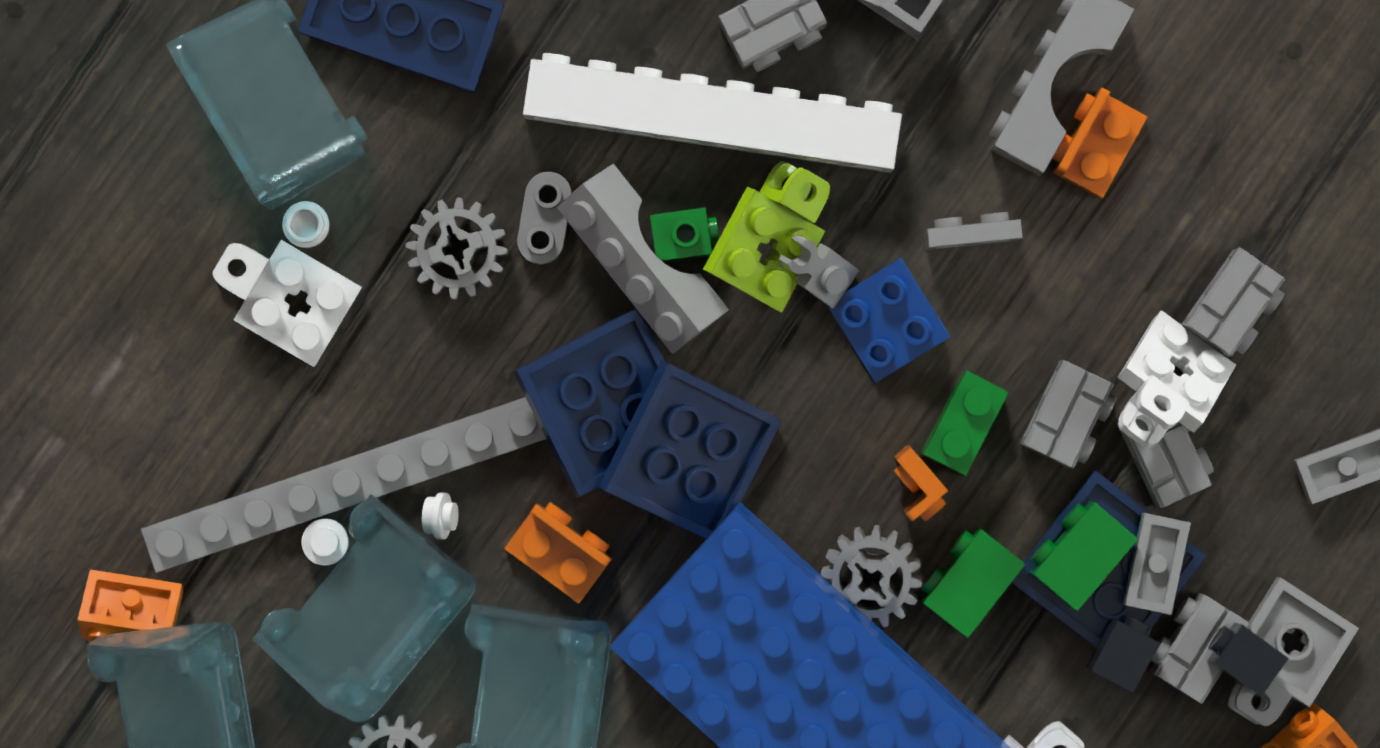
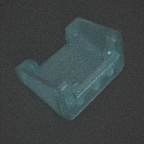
M253 0L180 35L167 43L166 46L251 190L264 207L274 210L366 155L367 152L361 143L366 141L368 137L354 115L346 119L339 110L295 37L290 23L297 19L286 0Z
M370 494L365 502L356 506L350 515L349 533L356 542L299 612L293 608L272 611L265 617L261 624V629L252 638L257 645L323 707L354 722L366 721L381 709L474 594L477 583L475 577L382 500Z
M472 604L471 612L465 623V635L473 649L484 652L471 743H462L456 748H596L611 645V633L608 624L603 621L487 604Z
M205 622L105 634L86 644L88 666L96 680L101 682H113L116 680L128 748H255L237 636L230 624Z

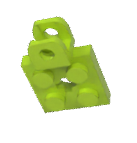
M784 161L776 164L769 173L760 192L749 187L745 189L703 270L782 313L797 285L795 280L799 274L783 267L779 262V258L783 255L790 260H794L799 256L801 249L800 245L792 240L794 235H800L818 246L825 230L813 223L818 219L830 192L829 183L807 169L796 168ZM789 177L782 188L783 181ZM812 185L813 193L811 197L807 199ZM771 240L772 252L770 256L759 262L762 256L757 251L759 244H768Z

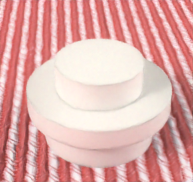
M302 201L295 203L286 211L282 227L286 238L292 244L302 248H311L319 245L326 238L330 223L327 213L321 206L313 202Z
M438 493L436 497H427L424 501L422 527L426 534H433L436 539H446L450 530L454 531L457 527L459 511L457 504L452 503L448 493Z
M316 520L308 525L302 535L304 554L310 561L318 565L334 564L341 560L347 552L349 545L348 534L345 528L335 520Z

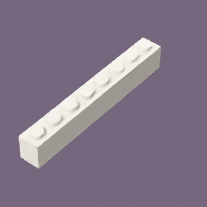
M543 53L542 60L531 59L523 110L524 118L530 120L888 173L894 170L902 114L892 112L893 105L877 101H865L864 108L847 106V98L836 95L819 94L818 101L800 99V91L789 88L773 87L772 94L754 92V84L742 81L728 80L726 87L708 85V77L681 74L680 81L662 78L661 70L647 67H635L634 74L617 72L615 63L600 60H589L588 67L570 65V57L552 53Z

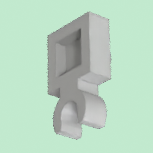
M794 235L792 240L800 245V254L794 260L781 255L779 258L780 264L788 270L799 274L795 283L834 309L860 270L829 247L821 243L817 247L812 241L800 235Z

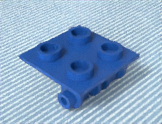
M899 258L845 292L834 309L828 306L875 383L950 338L949 333L902 258Z

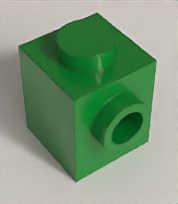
M706 207L650 215L655 255L663 263L710 257L712 253L711 246L716 245L719 240L716 217L707 218Z

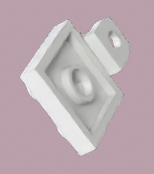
M280 240L270 259L245 245L231 243L213 270V277L222 287L245 300L233 319L234 321L313 367L316 366L362 288L283 240ZM240 259L245 263L246 271L243 275L233 276L230 274L228 264L231 260ZM300 290L305 291L308 294L306 302L311 306L309 312L306 314L300 311L295 317L287 313L290 307L284 301L287 294L290 293L296 296Z
M1161 310L1151 321L1117 377L1136 391L1120 414L1118 421L1119 429L1147 449L1154 447L1163 438L1166 431L1177 422L1194 433L1203 424L1236 364ZM1175 366L1183 372L1181 377L1173 372ZM1140 419L1144 421L1148 426V431L1141 430L1136 425L1135 420Z

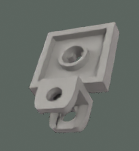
M1277 577L1251 617L1249 623L1252 625L1249 630L1289 659L1262 697H1260V705L1256 709L1253 708L1251 703L1254 694L1237 682L1234 683L1228 695V707L1251 723L1268 726L1275 722L1291 697L1304 706L1310 707L1359 628L1281 577ZM1297 629L1302 633L1299 641L1304 644V648L1301 652L1292 650L1287 654L1283 650L1285 643L1281 640L1284 633L1292 634Z

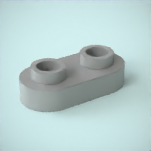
M542 172L534 176L529 181L524 196L517 244L523 257L537 265H545L555 261L561 255L565 243L568 222L556 207L570 196L572 191L567 180L554 172ZM551 186L556 189L557 198L554 202L544 203L540 200V191L544 187ZM538 232L546 233L549 236L548 246L544 249L534 248L532 245L534 234Z

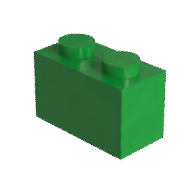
M963 371L920 454L960 475L966 476L1009 392L969 371Z
M1091 501L1085 507L1080 503L1076 504L1061 522V525L1066 528L1065 531L1054 543L1047 539L1030 559L1035 566L1029 573L1075 611L1080 609L1138 540L1136 536L1096 502Z
M979 528L973 534L966 530L958 538L949 551L954 556L950 564L944 571L938 567L935 568L920 588L926 593L921 602L967 638L1026 565Z

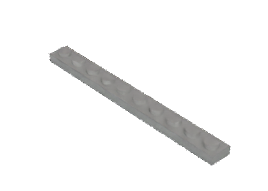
M526 397L147 526L142 528L141 531L155 572L157 573L546 440Z

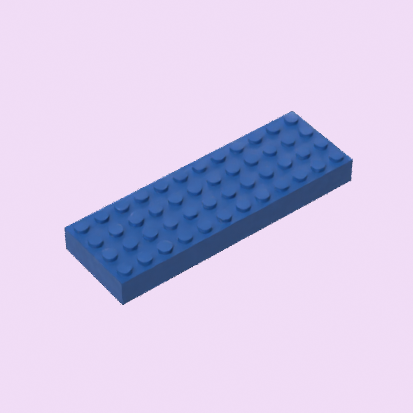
M741 502L626 626L610 646L619 657L720 748H1010L1004 740L836 590Z

